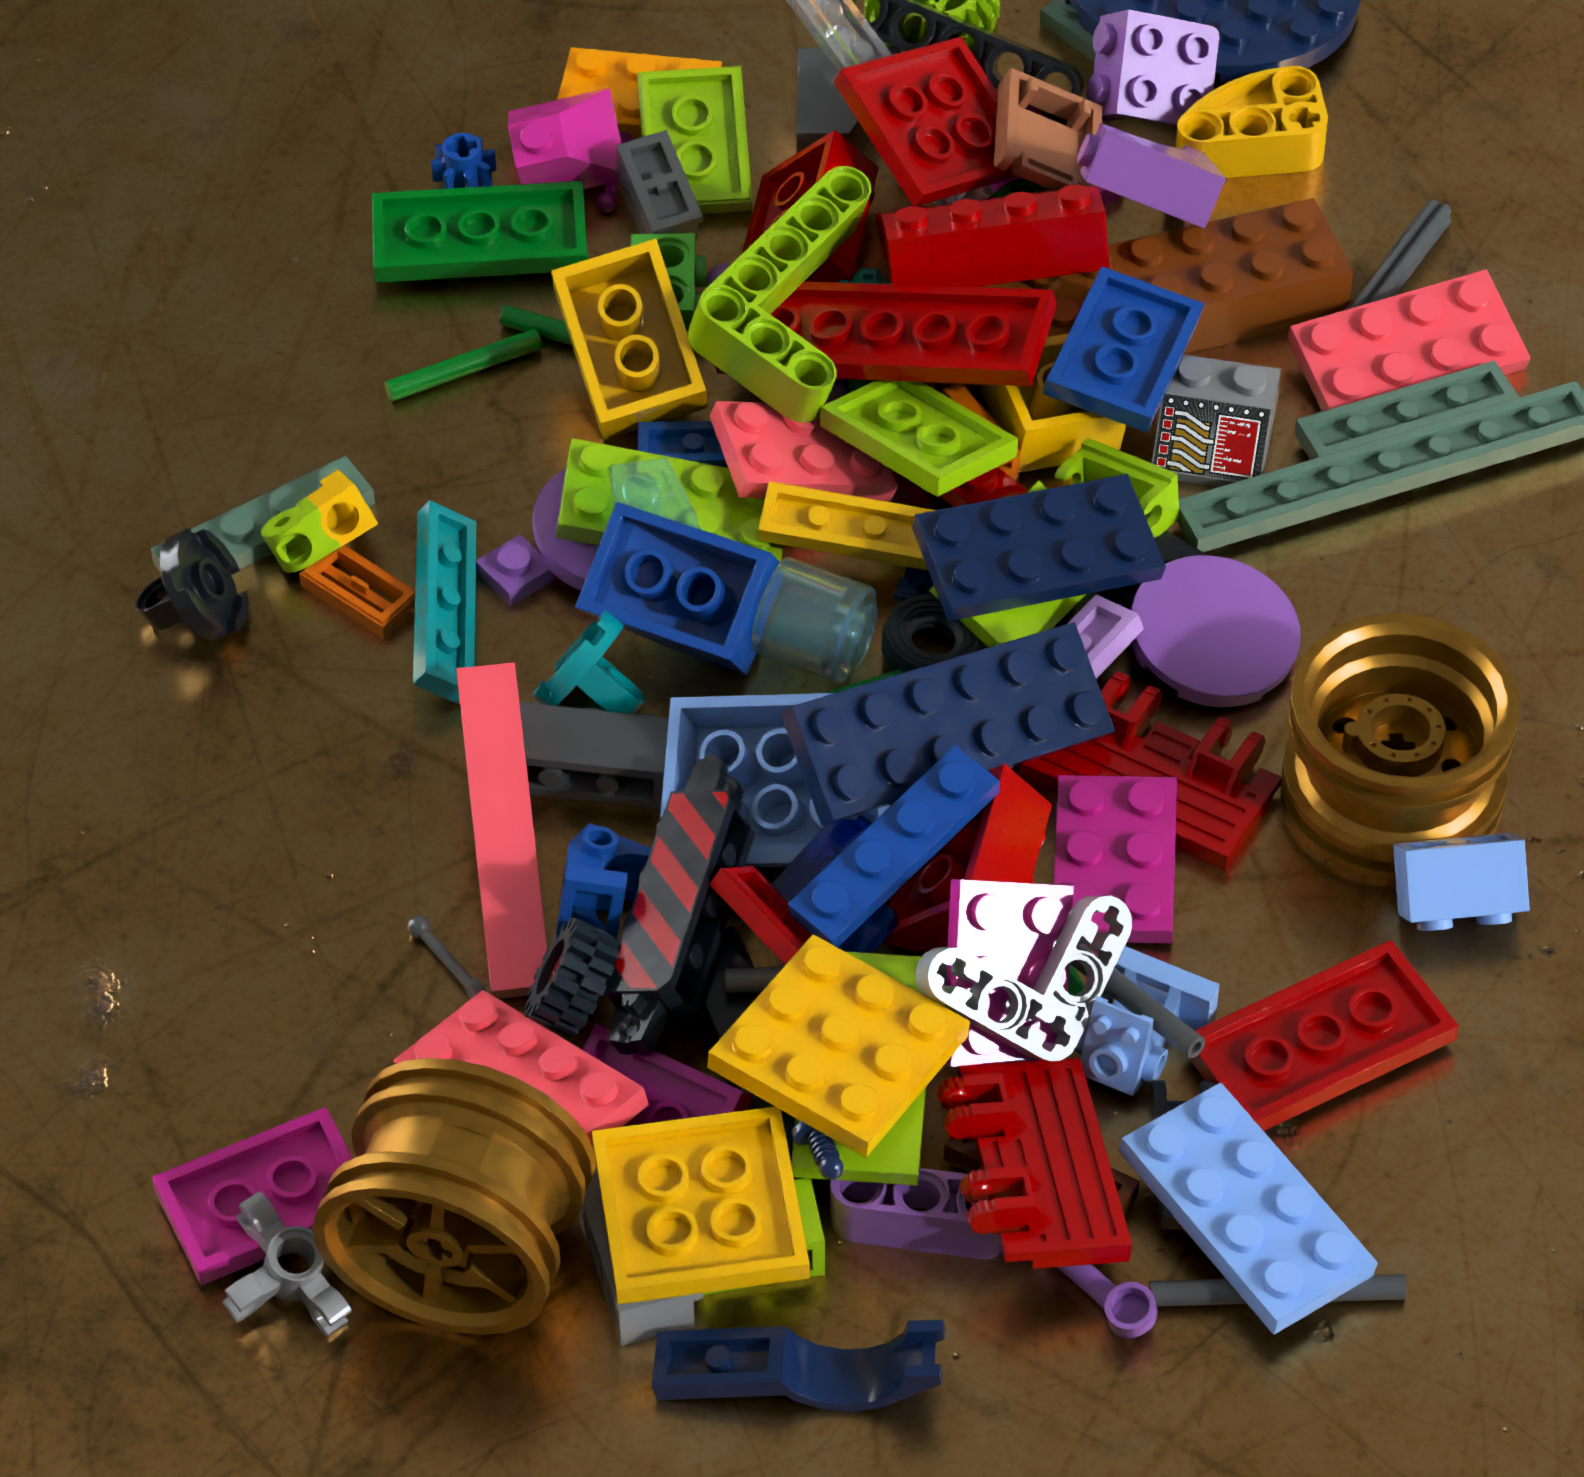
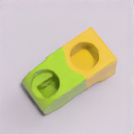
M337 469L319 482L322 487L297 502L295 507L275 515L263 526L261 535L283 571L291 573L303 570L378 525L377 520L356 485L340 470Z

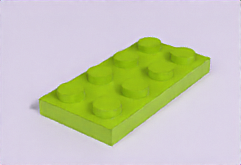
M571 438L555 538L599 546L616 502L770 552L780 562L783 545L758 541V528L765 498H739L728 468Z

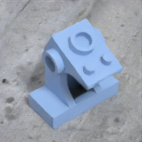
M1124 947L1114 967L1193 1030L1216 1021L1220 984L1129 947ZM1103 990L1101 995L1112 999L1113 1002L1110 1004L1107 999L1096 996L1090 1019L1074 1051L1081 1054L1080 1059L1085 1077L1133 1096L1146 1081L1151 1083L1152 1080H1158L1167 1060L1168 1050L1165 1048L1169 1042L1153 1030V1018L1143 1014L1139 1016L1130 1012Z

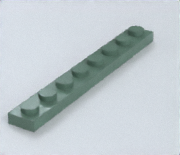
M1577 381L1184 497L1179 499L1180 519L1177 522L1189 543L1200 551L1206 552L1584 438V391Z

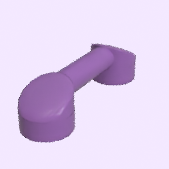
M1093 1265L1057 1267L1105 1309L1110 1330L1115 1336L1123 1339L1135 1338L1148 1332L1155 1324L1158 1315L1156 1301L1151 1290L1145 1285L1138 1282H1124L1116 1286Z

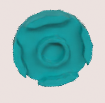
M607 610L603 611L598 618V622L595 623L593 621L553 666L555 668L553 676L547 683L541 681L531 696L544 705L557 706L577 685L606 711L635 714L646 702L645 696L635 684L602 656L619 635L624 625Z

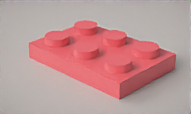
M716 401L709 416L739 498H765L769 481L891 502L898 488L890 468L885 467L881 462L819 426L820 416L811 422H795L783 416L767 403Z

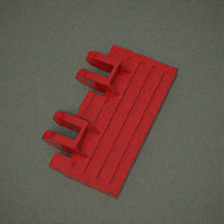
M1119 671L1112 675L1111 679L1108 680L1101 690L1115 732L1103 738L1020 763L1019 776L1022 779L1057 795L1058 775L1177 777L1176 849L1224 871H1227L1269 809L1270 800L1282 784L1281 776L1261 767L1248 785L1243 783L1260 758L1266 742L1265 736L1255 731L1250 732L1230 761L1219 757L1222 750L1229 743L1234 727L1232 721L1221 716L1211 726L1201 742L1158 721L1155 722L1145 738L1140 737L1157 712L1163 694L1160 689L1149 685L1126 715L1118 712L1117 709L1126 698L1131 682L1128 675Z
M1080 1058L1052 1062L1039 1060L961 1065L958 1069V1077L955 1075V1077H948V1079L942 1080V1083L936 1089L938 1100L941 1102L942 1109L946 1108L949 1111L943 1118L949 1138L954 1137V1140H963L964 1138H968V1140L977 1139L976 1149L982 1170H972L969 1174L965 1173L966 1176L959 1182L960 1191L964 1195L965 1202L973 1204L969 1212H966L968 1223L971 1224L973 1233L977 1232L978 1235H986L987 1233H992V1235L1001 1234L1000 1244L1005 1262L1030 1261L1032 1269L1129 1262L1132 1242Z

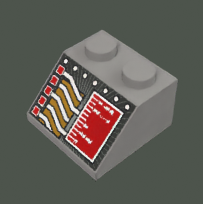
M1184 354L1160 406L1152 464L1177 473L1178 481L1213 487L1225 486L1264 474L1276 418L1281 369Z

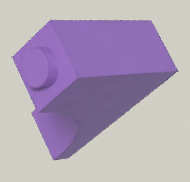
M1100 123L1095 135L1091 133L1086 135L1077 156V163L1083 165L1080 174L1086 182L1202 228L1206 227L1226 180V177L1204 152L1184 145V148H1176L1159 144Z

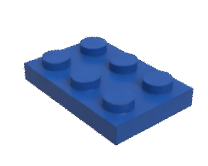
M1101 266L1046 379L1043 394L1148 433L1201 319L1205 303Z

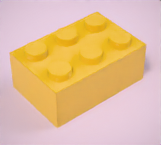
M656 238L551 271L556 297L603 440L638 430V422L668 421L708 408L706 388L693 349L688 341L685 324Z

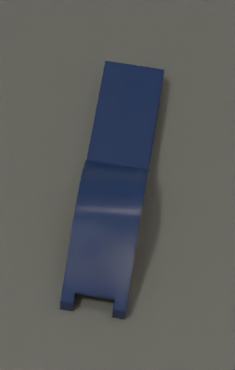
M943 1320L908 1321L904 1332L890 1342L859 1349H839L818 1345L797 1336L787 1326L658 1331L652 1389L657 1400L785 1395L795 1402L823 1410L855 1412L882 1408L942 1384L943 1372L941 1365L935 1364L936 1343L945 1340L946 1328Z

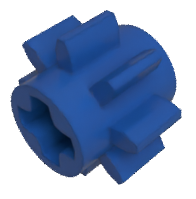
M457 133L449 136L443 142V145H435L436 159L430 161L433 182L444 181V189L492 186V172L497 170L495 150H483L482 137L477 138L469 133Z

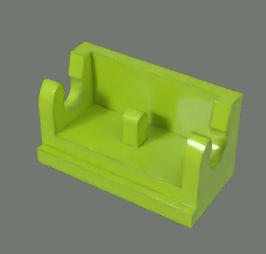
M1090 438L1081 443V448L1064 461L1055 474V478L1063 482L1070 480L1072 477L1070 485L1128 474L1154 538L1160 536L1180 519L1177 473Z

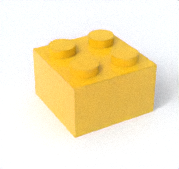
M1068 334L1046 338L1032 386L981 384L980 392L991 417L1003 430L1018 438V448L1020 449L1019 473L1061 465L1081 448V443L1087 438L1117 450L1121 448L1126 428L1125 424L1043 394L1046 379Z

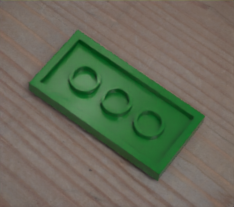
M583 181L372 193L375 283L550 273L552 270L588 259Z

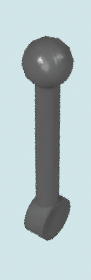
M417 915L409 920L407 925L409 934L414 938H421L465 987L470 999L481 990L486 991L482 982L478 978L473 979L430 931L431 924L428 918Z

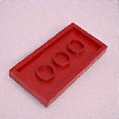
M1389 940L1196 1029L1195 1031L1205 1038L1206 1043L1201 1053L1194 1058H1190V1060L1206 1081H1214L1215 1085L1221 1082L1260 1128L1265 1131L1456 1041L1459 1025L1394 942Z

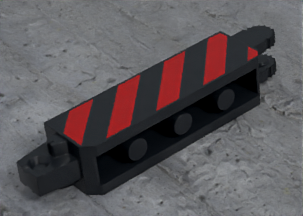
M711 754L709 757L705 756L703 759H699V762L695 763V767L691 769L693 773L689 775L684 791L670 792L663 816L658 820L656 826V836L646 866L643 867L640 873L639 887L633 905L623 923L622 937L617 949L619 951L618 958L612 964L614 970L611 977L605 983L607 987L604 992L615 1006L609 1041L619 1054H652L665 1025H684L697 1015L731 911V907L715 892L709 883L721 868L745 866L755 837L754 831L739 812L742 805L741 799L744 798L742 796L744 794L743 788L733 777L729 779L727 765L718 755L713 756Z

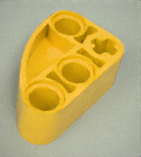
M1287 66L1251 73L1225 83L1195 102L1180 117L1177 124L1176 148H1184V145L1204 152L1226 178L1298 173L1316 169L1324 160L1328 114L1316 74L1301 66Z

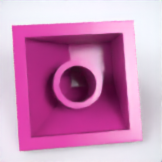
M610 88L508 111V130L521 185L583 181V189L619 181L617 177L616 145L622 143Z

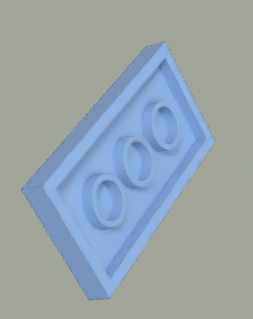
M1221 1082L1122 1137L1119 1153L1162 1204L1172 1213L1173 1217L1273 1335L1374 1276L1378 1262Z

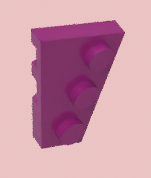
M596 1023L583 1048V1051L644 1087L649 1105L624 1126L745 1111L753 1099V1096L653 1050L652 1054L645 1055L637 1053L630 1055L619 1054L609 1041L611 1030Z

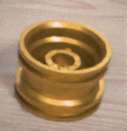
M1386 613L1364 616L1338 625L1317 639L1301 657L1292 679L1288 722L1290 735L1284 748L1280 795L1286 817L1300 839L1320 857L1344 870L1375 879L1396 880L1394 843L1495 834L1503 811L1504 797L1507 789V763L1514 747L1515 732L1519 720V695L1511 672L1499 655L1476 635L1450 622L1425 615Z
M422 1058L402 1061L383 1069L371 1081L351 1131L353 1151L357 1157L344 1162L332 1174L312 1224L314 1243L323 1260L344 1283L367 1300L393 1314L421 1325L450 1332L477 1335L507 1333L527 1326L541 1314L561 1263L559 1244L554 1234L562 1232L576 1220L596 1170L595 1151L586 1132L567 1110L548 1095L516 1077L487 1066L455 1059Z

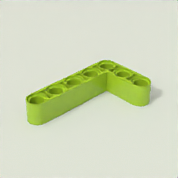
M838 166L829 170L719 275L701 294L688 329V341L697 353L783 416L795 422H811L820 416V408L826 404L836 380L837 369L833 361L826 354L773 317L771 313L857 229L871 194V183L866 175L854 167Z

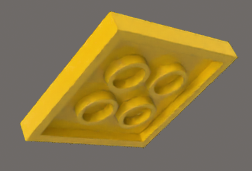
M813 934L708 1052L707 1068L867 1158L966 1040L970 1021Z
M767 1107L592 1131L593 1149L595 1151V1162L617 1305L810 1278L809 1258L781 1109Z

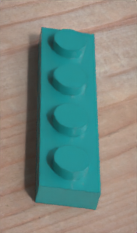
M429 500L417 512L413 685L460 705L456 668L473 667L475 662L477 521Z

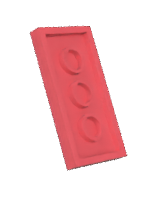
M1487 269L1290 326L1287 334L1288 342L1322 412L1491 361H1496L1504 375L1525 370L1531 359Z
M481 990L393 1060L395 1065L402 1061L422 1058L455 1059L487 1066L516 1077L545 1093L567 1110L586 1132L592 1147V1131L623 1127L649 1105L643 1086L484 990Z

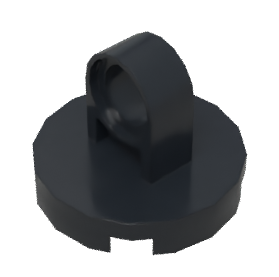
M188 528L168 537L161 547L160 570L162 576L153 580L142 590L135 602V608L155 630L167 629L183 621L197 635L213 641L242 628L248 618L247 591L237 594L236 585L231 575L239 572L240 569L225 544L206 529L193 533L191 532L192 528Z

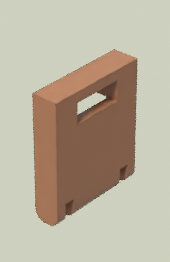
M1010 68L998 84L994 167L1006 171L1013 164V175L1049 190L1061 189L1069 185L1096 186L1086 182L1081 176L1080 170L1083 165L1077 163V156L1088 133L1095 135L1100 123H1102L1103 106L1014 68ZM1029 104L1067 120V126L1025 108Z

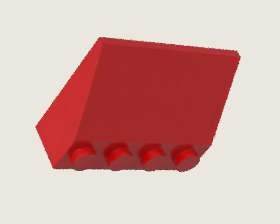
M1069 185L1056 190L1033 193L1016 192L1003 197L980 200L963 199L950 204L928 207L910 206L898 211L874 214L890 284L980 287L1099 271L1101 266L1110 269L1106 210L1098 186Z

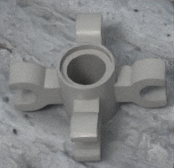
M261 1191L239 1204L242 1212L236 1216V1219L244 1231L259 1244L266 1253V1257L261 1268L237 1280L225 1290L228 1297L222 1303L238 1323L245 1319L268 1299L275 1296L284 1301L301 1300L308 1308L318 1328L326 1337L347 1324L348 1319L345 1316L351 1313L352 1310L343 1296L321 1274L324 1260L314 1243L313 1231L302 1226L285 1227L273 1205ZM285 1254H296L307 1261L310 1269L300 1274L289 1273L279 1265L277 1259Z

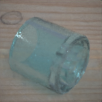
M786 557L774 570L758 606L751 638L752 652L832 682L842 683L850 676L852 671L859 667L871 643L878 616L875 589L870 585Z

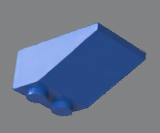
M616 502L575 608L596 618H599L601 613L607 610L624 625L623 629L695 659L747 676L788 570L770 552Z

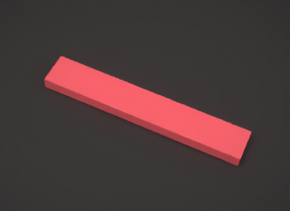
M515 662L456 668L491 995L497 999L527 996L530 987L535 983V973L543 964L544 960L542 958L547 950Z

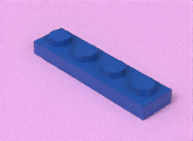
M954 745L788 903V915L812 935L814 934L838 948L1000 793V781L959 747Z

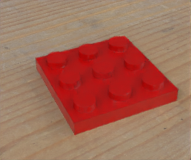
M962 37L842 68L833 80L838 91L913 206L924 205L1017 177L1013 175V164L1006 171L994 167L998 92Z

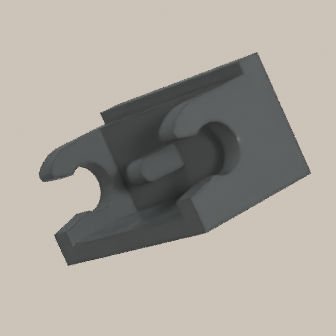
M667 130L616 145L617 177L640 233H695L696 242L698 223L703 222V215Z

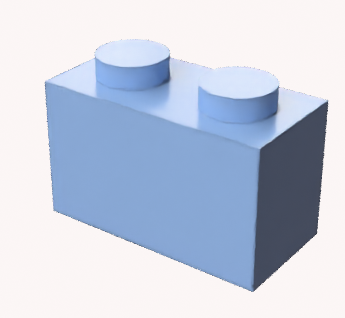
M1511 832L1393 844L1398 915L1410 923L1416 922L1417 930L1435 931L1449 929L1453 927L1452 919L1475 917L1476 924L1480 925L1505 924L1512 922V913L1530 911L1525 839Z

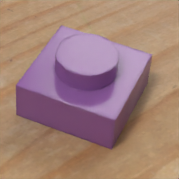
M520 534L476 560V575L510 607L555 580V575L542 562L543 556Z

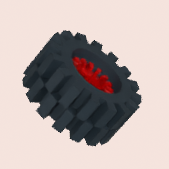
M571 917L568 922H565L561 927L560 934H556L553 938L550 950H546L542 958L544 961L541 968H538L535 973L534 979L536 980L529 989L527 995L529 999L525 1003V1016L568 1037L576 1036L579 1029L583 1028L587 1023L589 1013L593 1014L599 996H603L607 987L605 983L611 977L614 970L612 964L618 958L619 951L617 949L620 945L618 938L578 918Z

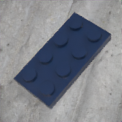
M1128 474L915 514L912 524V530L948 621L1160 580L1166 568Z

